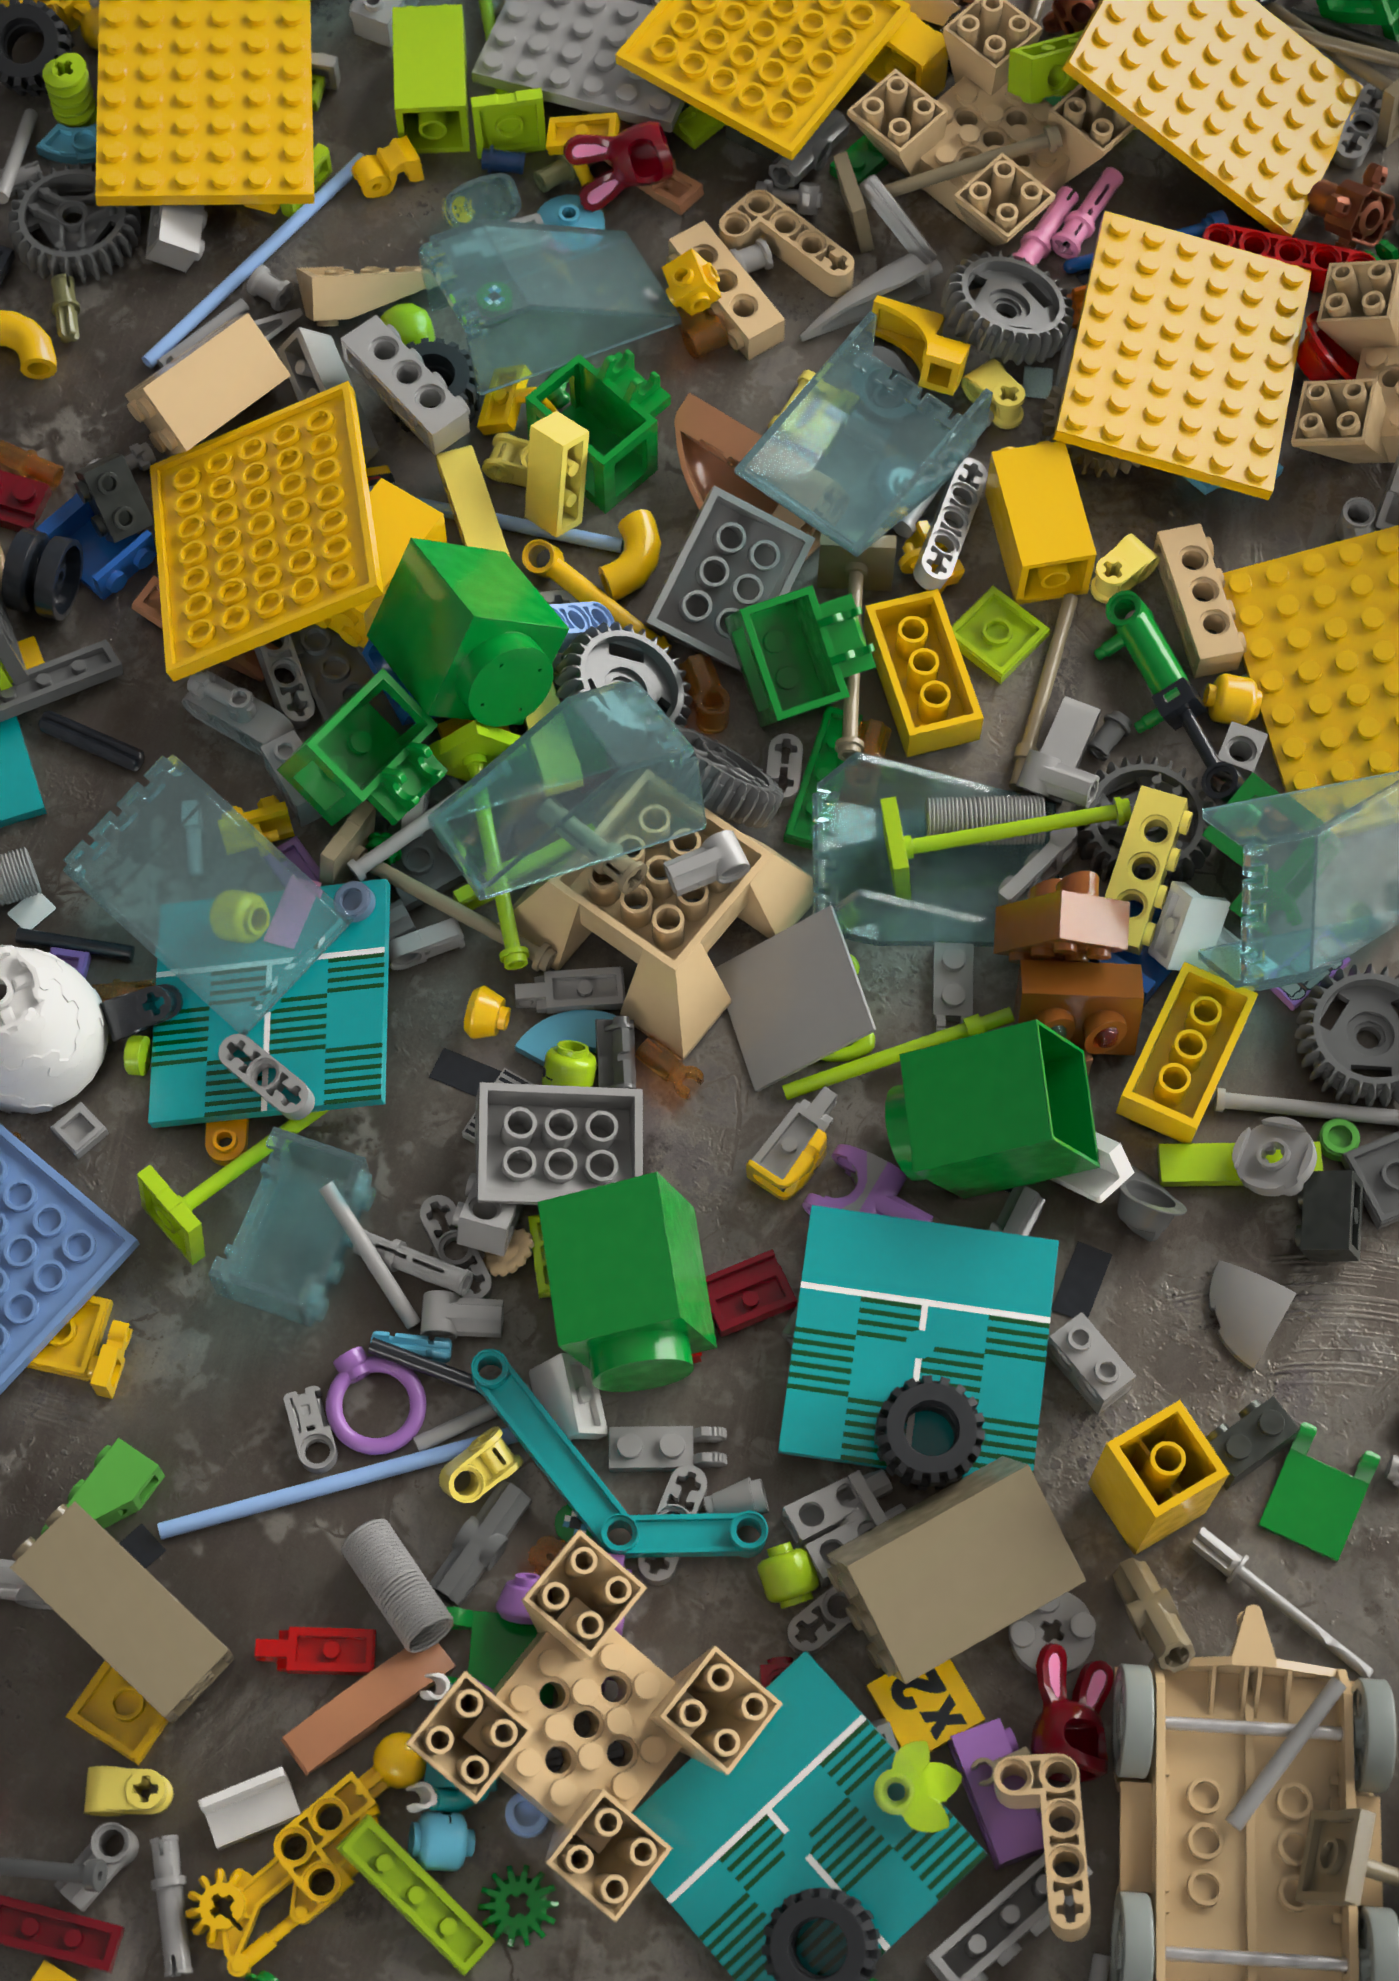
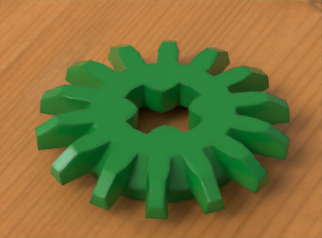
M525 1864L523 1865L521 1876L514 1875L512 1865L506 1866L508 1879L504 1881L496 1872L493 1873L491 1878L497 1884L495 1890L484 1886L481 1890V1893L491 1897L490 1902L478 1904V1911H490L491 1915L481 1922L483 1928L494 1923L497 1929L493 1933L492 1938L497 1941L503 1932L508 1934V1947H514L516 1936H522L525 1947L531 1946L529 1934L533 1931L542 1940L546 1936L540 1927L542 1922L544 1921L554 1926L556 1919L546 1914L547 1908H559V1901H550L546 1898L547 1894L556 1890L554 1885L551 1884L543 1888L539 1885L545 1876L542 1871L533 1880L528 1878L530 1866ZM524 1893L529 1897L526 1902L527 1907L530 1909L529 1913L526 1916L518 1913L514 1918L509 1916L508 1912L511 1907L506 1902L508 1897L512 1895L518 1898Z

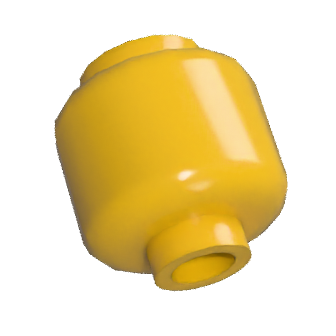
M1227 673L1221 674L1217 677L1214 684H1207L1203 695V703L1208 707V713L1212 721L1230 725L1231 721L1245 726L1250 720H1256L1262 704V691L1257 690V685L1251 678Z

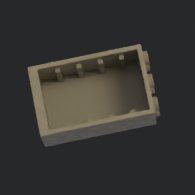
M1004 1456L826 1554L831 1565L826 1570L828 1577L837 1592L844 1591L851 1604L846 1608V1612L856 1630L860 1631L863 1629L870 1642V1644L865 1646V1650L877 1670L882 1668L888 1677L893 1675L905 1684L1086 1582L1029 1465Z
M75 1501L69 1508L62 1504L46 1520L45 1524L49 1528L37 1540L33 1537L28 1538L15 1551L12 1557L16 1562L10 1568L164 1718L174 1724L235 1660V1657L219 1639Z

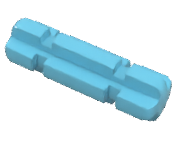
M374 1331L371 1336V1341L374 1337L443 1363L449 1362L452 1356L453 1345L449 1338L435 1337L434 1340H430L429 1336L396 1333L395 1336H391L390 1332Z

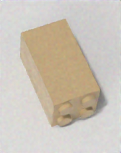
M249 313L226 321L130 390L125 396L129 401L127 407L130 413L138 422L143 421L150 430L149 438L159 452H165L167 456L186 452L291 375Z

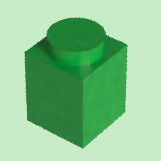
M410 538L367 633V637L427 715L477 720L487 726L501 727L511 724L523 725L526 717L534 712L547 697L553 682L554 672L552 664L569 628L506 552Z
M1035 1019L900 1054L903 1084L892 1087L887 1094L885 1122L894 1157L903 1173L910 1180L918 1182L927 1179L963 1199H968L1100 1168L1084 1051L1039 1020Z
M658 1172L538 1202L558 1347L591 1370L594 1387L610 1392H633L666 1386L684 1379L693 1372L692 1354L717 1348L695 1209Z

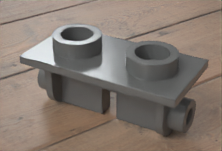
M616 1016L613 1019H595L597 1086L636 1089L634 1020H629V1016Z

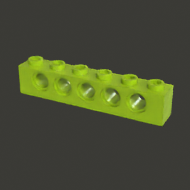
M1083 31L1010 49L1008 92L1021 97L1023 102L1030 104L1040 103L1043 101V98L1049 96L1068 95L1080 83L1064 72L1062 67Z

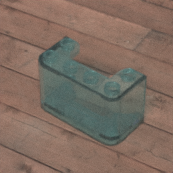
M273 1126L266 1142V1147L273 1149L269 1156L267 1164L263 1163L260 1169L262 1174L261 1182L233 1245L227 1244L224 1252L227 1259L216 1256L208 1276L216 1294L311 1327L315 1321L322 1322L329 1306V1299L326 1298L331 1284L337 1285L342 1277L345 1262L342 1261L347 1247L353 1248L351 1240L324 1200L319 1189L333 1181L359 1221L362 1211L368 1212L375 1198L376 1188L371 1187L372 1174L369 1172L365 1157Z

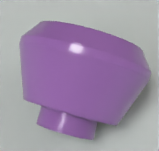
M517 1573L515 1579L506 1582L496 1603V1609L504 1620L519 1624H533L522 1602V1598L539 1579L540 1575Z

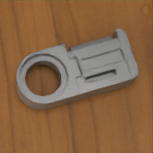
M449 918L391 940L389 942L390 968L392 970H404L424 963L433 956L458 947L460 949L464 948V935L458 920Z
M318 1386L305 1388V1393L297 1394V1391L287 1393L283 1400L301 1464L311 1473L323 1474L331 1470L336 1464L338 1451L332 1429L327 1423L321 1398H316L322 1396ZM316 1442L325 1443L330 1448L328 1458L321 1463H312L306 1458L308 1447Z

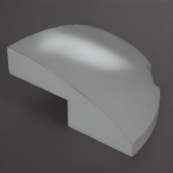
M1219 1260L1210 1281L1209 1309L1210 1311L1215 1309L1221 1327L1217 1334L1224 1346L1239 1362L1254 1371L1297 1293L1257 1273Z

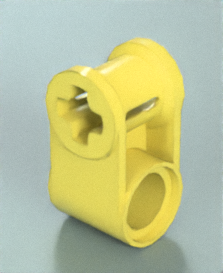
M992 358L962 377L961 386L966 397L977 406L983 405L988 407L994 414L993 423L1003 429H1013L1022 423L1024 411L1021 405L1025 400V389L1005 370L999 361Z
M508 433L496 434L492 442L494 446L492 453L482 464L483 473L498 482L526 487L529 440L517 438Z
M1132 533L1128 534L1113 550L1098 561L1095 570L1096 576L1092 580L1090 587L1092 596L1097 601L1107 604L1115 593L1124 590L1130 591L1134 586L1143 582L1152 574L1160 562V557Z
M496 1426L478 1436L468 1448L441 1469L439 1484L442 1491L451 1498L462 1503H472L497 1483L516 1472L524 1461L520 1455L512 1453L501 1437L503 1434L499 1426ZM463 1471H468L471 1479L469 1486L463 1491L456 1492L454 1488L456 1476Z
M114 1766L88 1767L84 1814L93 1816L160 1814L172 1803L174 1796L173 1787L168 1779L152 1769H129ZM151 1784L158 1787V1792L150 1794L148 1801L141 1796L142 1790H148Z

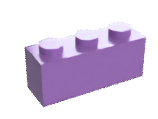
M1000 1718L950 1736L947 1745L956 1768L962 1775L964 1789L995 1869L998 1870L1044 1853L1041 1812L1037 1813L1035 1808H1007L996 1798L994 1784L988 1787L978 1785L979 1782L991 1777L993 1770L990 1766L981 1765L971 1771L973 1762L978 1758L984 1757L993 1761L1019 1750L1012 1729L1010 1727L1004 1729ZM1012 1775L1004 1779L1002 1784L1009 1790H1018L1025 1785L1026 1781L1020 1776Z

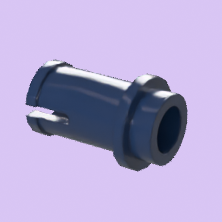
M490 145V149L483 148L481 170H488V174H492V171L523 175L525 164L524 151L494 149V145Z

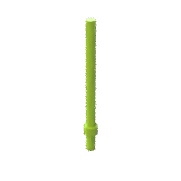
M1010 1007L981 1017L977 1013L963 1018V1023L784 1084L782 1088L786 1099L790 1100L822 1089L824 1086L828 1087L900 1062V1054L973 1036L1015 1022Z

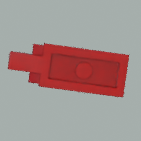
M289 1627V1630H279V1639H256L254 1657L259 1662H276V1670L287 1672V1674L365 1676L375 1669L376 1629Z

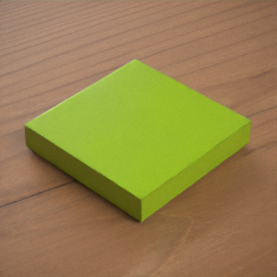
M994 585L952 625L961 654L1000 684L1050 634V628Z

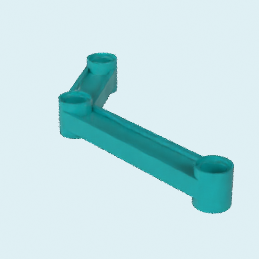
M491 1348L484 1349L473 1357L471 1373L476 1390L483 1395L604 1551L625 1555V1559L711 1556L751 1558L762 1552L766 1545L768 1525L764 1517L755 1511L711 1514L629 1515L509 1364L506 1356L499 1350ZM488 1365L497 1366L502 1371L500 1376L494 1380L483 1379L479 1373L483 1367ZM743 1526H752L759 1532L760 1538L753 1543H745L739 1539L736 1532ZM616 1528H622L627 1530L632 1538L627 1544L618 1546L609 1541L608 1534Z

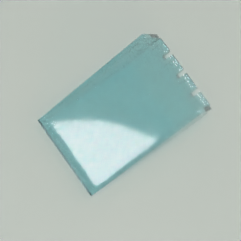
M478 219L429 237L430 242L422 244L419 248L418 256L429 307L432 311H438L451 306L464 331L469 334V336H466L476 389L480 395L562 367L578 354L587 358L681 324V316L626 231Z
M872 311L863 318L734 468V473L856 557L946 483L976 447L978 437L986 429L993 392L986 388L964 415L956 413L949 420L948 417L953 410L951 407L930 393L925 394L919 400L918 398L923 389L900 373H897L891 380L888 379L893 372V368L871 355L873 353L877 315Z
M622 680L566 697L428 816L430 827L480 901L704 830L707 823L698 759L695 756L691 757L694 753V747L639 682L624 683Z
M856 752L817 783V791L821 792L812 794V821L818 823L812 826L813 857L819 858L813 860V892L818 893V895L813 896V914L830 905L833 906L844 939L873 946H934V942L974 944V947H994L998 888L1005 878L1010 875L1015 876L1024 867L1026 859L1033 851L1037 849L1040 851L1050 841L1049 833L1051 831L1046 832L1043 845L997 844L995 846L993 844L991 846L989 844L987 846L985 844L980 846L978 843L977 846L973 844L972 846H960L914 854V859L908 860L912 900L895 897L883 835L880 799L896 796L903 836L911 835V839L926 836L925 802L927 797L954 798L956 796L958 798L960 796L962 798L965 796L967 798L969 796L971 798L974 796L976 798L979 796L981 798L982 796L1009 797L1010 795L1013 797L1014 795L1021 796L1022 794ZM1045 801L1046 816L1056 814V803Z
M173 754L168 759L162 755L143 775L150 782L146 788L137 781L116 804L123 812L117 817L113 812L109 811L88 833L95 841L89 846L84 840H81L63 859L67 865L62 870L239 1034L247 1035L354 919Z
M1399 771L1202 809V819L1239 845H1244L1243 875L1251 877L1242 881L1241 912L1248 916L1241 918L1240 941L1198 950V959L1235 988L1252 986L1257 991H1263L1313 980L1399 924Z

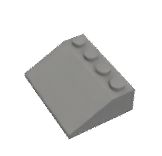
M714 486L709 491L643 624L680 645L742 672L724 619L739 609L789 593L816 538Z
M480 1082L475 1104L477 1203L538 1205L539 1201L643 1175V1089Z

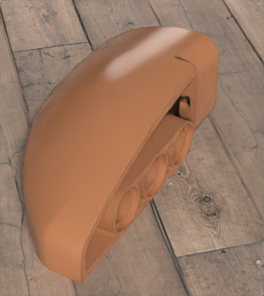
M689 393L676 412L674 424L681 469L698 509H701L709 491L716 486L816 538L806 559L811 556L820 546L821 532L831 533L845 514L849 504L848 496L836 484L808 469V466L790 452L693 394Z

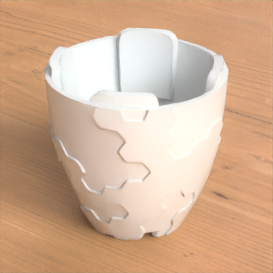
M0 945V984L7 986L6 995L0 1000V1110L7 1113L19 1112L30 1114L52 1111V1108L78 1095L93 1080L103 1063L108 1046V1026L100 1005L102 1000L96 989L91 987L81 973L62 959L36 948Z

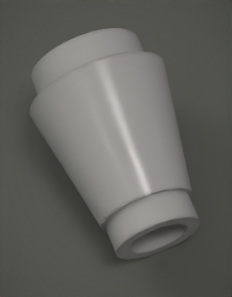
M748 1477L704 1497L707 1514L740 1513L748 1510L759 1514L769 1512L767 1496L761 1478L751 1481V1478Z

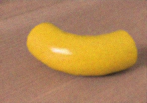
M0 310V346H6L15 350L20 359V371L26 377L32 379L52 377L57 372V358L49 335L35 320L15 311Z
M647 509L634 511L619 522L618 529L624 542L623 552L614 561L598 568L603 589L614 601L620 600L641 588L657 567L662 544L656 521L651 511Z

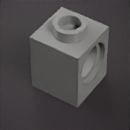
M1231 721L1218 755L1220 761L1232 764L1247 779L1255 771L1268 734ZM1231 756H1240L1245 761H1236ZM1228 781L1224 785L1230 787L1232 781Z

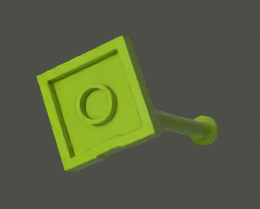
M478 0L487 41L496 22L492 0ZM495 88L496 94L471 97L478 159H482L483 148L490 149V145H494V149L524 151L525 153L547 150L545 147L546 130L541 88L515 91L514 93Z
M477 720L471 721L455 730L452 734L429 745L435 758L448 770L445 773L446 775L468 782L495 764L494 759L499 755H503L510 762L528 752L526 737L497 727L484 725ZM487 788L474 798L505 947L499 953V958L504 963L505 969L516 970L528 965L527 958L530 954L527 947L520 945L489 788Z
M896 796L880 799L883 835L896 902L912 900L908 860L914 859V854L1116 820L1118 826H1124L1125 822L1130 821L1132 815L1129 799H1121L1118 796L1113 797L1112 805L911 839V835L903 836Z
M330 1110L311 1112L300 1120H288L183 1197L176 1195L151 1165H148L137 1173L142 1208L193 1266L205 1257L202 1223L193 1214L192 1210Z

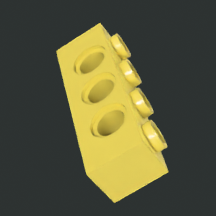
M1142 785L1105 894V898L1122 901L1135 900L1144 906L1138 916L1129 917L1128 950L1125 951L1137 955L1141 954L1143 945L1150 947L1157 924L1152 923L1151 920L1155 908L1162 909L1169 890L1168 886L1163 885L1167 871L1174 872L1177 867L1181 849L1175 847L1179 835H1187L1193 812L1187 811V798ZM1153 827H1162L1168 832L1167 837L1157 843L1149 841L1145 836L1147 831ZM1147 863L1152 865L1156 871L1151 878L1141 880L1133 874L1138 865Z

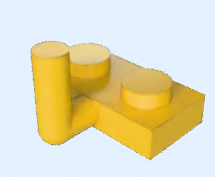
M617 112L550 117L545 147L549 155L564 154V145L567 140L576 135L616 136L620 131L621 120ZM588 164L572 165L582 187L594 179Z
M524 362L493 367L477 423V428L483 435L515 431L521 405L526 403L525 397L537 388H526L531 370ZM548 398L542 401L553 413L558 411Z

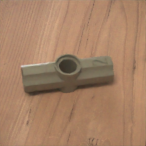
M1129 1558L1120 1562L1118 1569L1112 1574V1577L1125 1603L1128 1617L1140 1641H1146L1150 1652H1152L1156 1663L1161 1669H1168L1175 1673L1187 1668L1190 1660L1196 1654L1193 1644L1181 1625L1179 1613L1169 1591L1166 1588H1160L1146 1561H1137L1134 1558Z

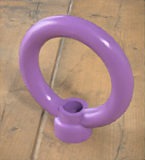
M362 1346L345 1352L333 1362L338 1374L333 1379L327 1392L326 1416L333 1433L344 1445L363 1454L382 1455L402 1448L416 1436L424 1422L427 1403L423 1385L411 1369L377 1356L368 1357ZM375 1372L385 1373L398 1379L405 1387L410 1400L409 1414L405 1423L395 1433L382 1438H369L355 1432L346 1422L342 1407L344 1394L349 1385Z

